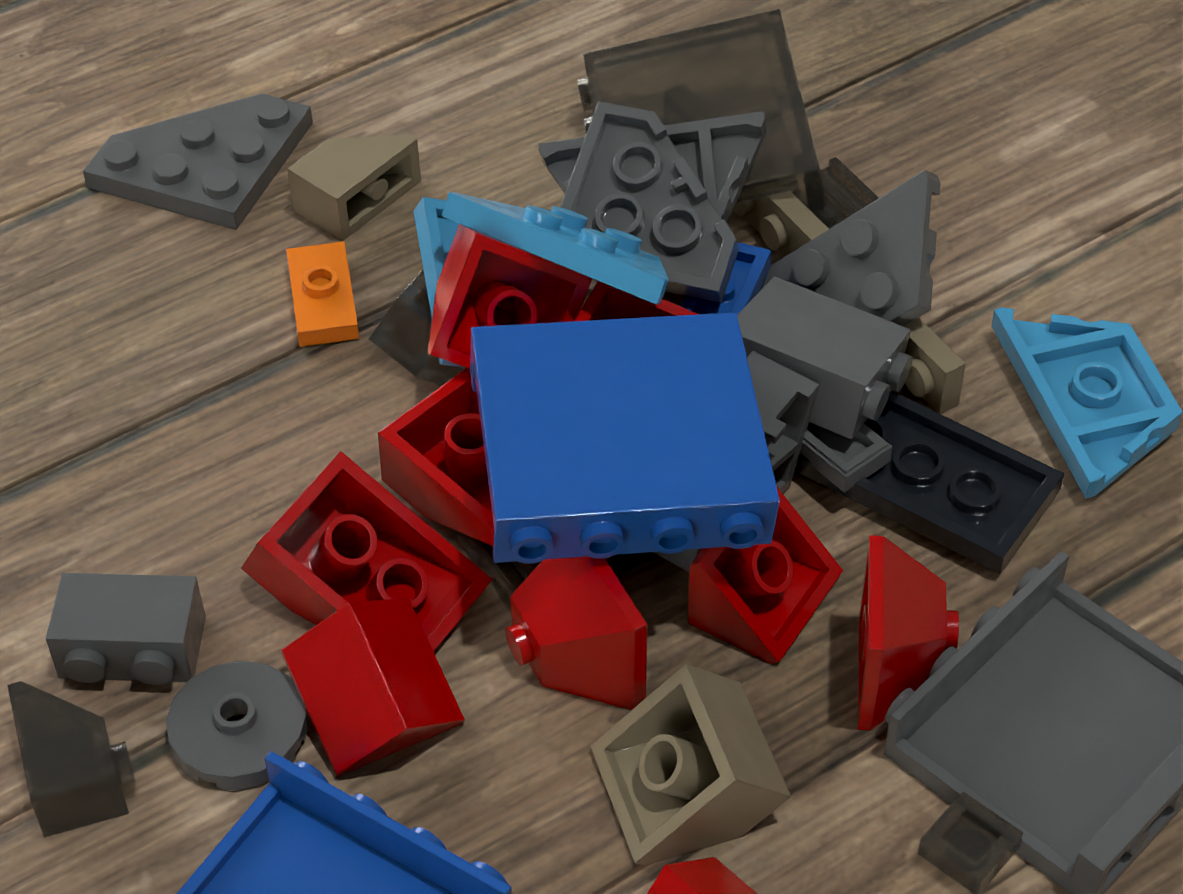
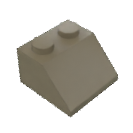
M684 664L590 746L632 857L637 864L648 865L741 838L791 797L741 683L689 664Z

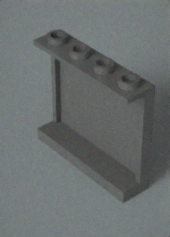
M1060 551L1042 569L1036 566L1029 569L1017 584L1013 597L1001 609L996 606L990 607L980 617L972 631L971 638L959 649L954 646L947 648L934 663L929 673V678L916 691L907 688L896 697L885 716V722L889 726L884 755L1069 893L1105 894L1183 808V662L1064 583L1063 580L1069 555Z

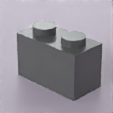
M62 573L46 635V642L58 678L73 679L82 683H94L100 680L140 681L150 685H162L168 682H188L189 679L195 676L206 619L197 577Z

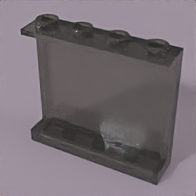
M780 9L583 54L587 76L578 78L577 83L584 112L593 110L594 114L597 103L600 101L654 111L663 125L764 111L767 133L736 203L798 189L800 201L811 212L826 209L820 167ZM593 116L584 117L586 133Z

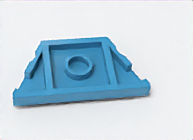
M449 192L442 217L656 305L661 304L669 278L659 257L640 250L642 243L640 238L612 228H607L605 233L585 228L588 220L587 217L561 207L552 206L551 211L531 205L522 208L455 192Z
M1002 307L994 309L991 327L1085 499L1096 496L1178 429L1183 411L1130 324L1104 320L1086 322L1077 317L1051 314L1050 324L1013 320L1014 309Z

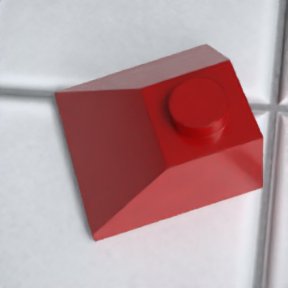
M869 535L858 618L857 730L872 731L885 721L886 713L896 697L907 688L916 691L929 678V673L939 656L951 646L957 648L959 612L947 610L946 582L884 536Z
M586 556L543 560L510 596L512 625L505 628V635L513 657L520 666L529 663L543 687L633 710L646 698V621L605 558L597 559Z

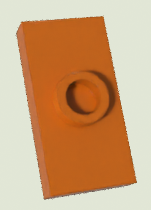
M345 242L286 249L299 346L359 339Z

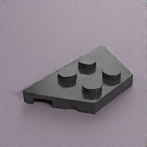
M764 111L664 125L668 137L681 157L684 156L706 190L708 199L721 219L725 220L726 223L767 133ZM585 137L538 144L543 164L564 194Z
M927 170L920 172L772 264L761 289L775 276L901 326L931 310L933 279L930 275V266L935 257L937 232L929 229L932 195H940L941 183L938 176Z

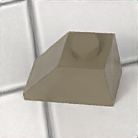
M410 134L327 139L307 155L299 158L296 163L287 169L294 212L341 241H344L421 182L418 140Z

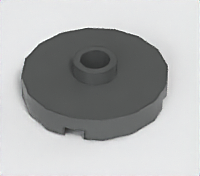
M235 661L215 665L189 679L173 698L166 718L172 756L184 773L199 783V778L207 782L216 783L218 789L233 791L260 786L269 781L264 758L270 751L293 763L296 759L295 752L301 746L302 739L305 742L308 731L304 704L295 684L289 676L267 664L248 661ZM236 716H245L239 721H227Z

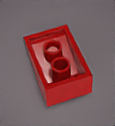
M466 368L378 432L381 480L424 517L494 546V521L477 391L472 392L470 369Z
M342 451L334 457L258 541L241 567L245 573L290 611L315 625H318L349 602L409 598L433 652L493 580Z

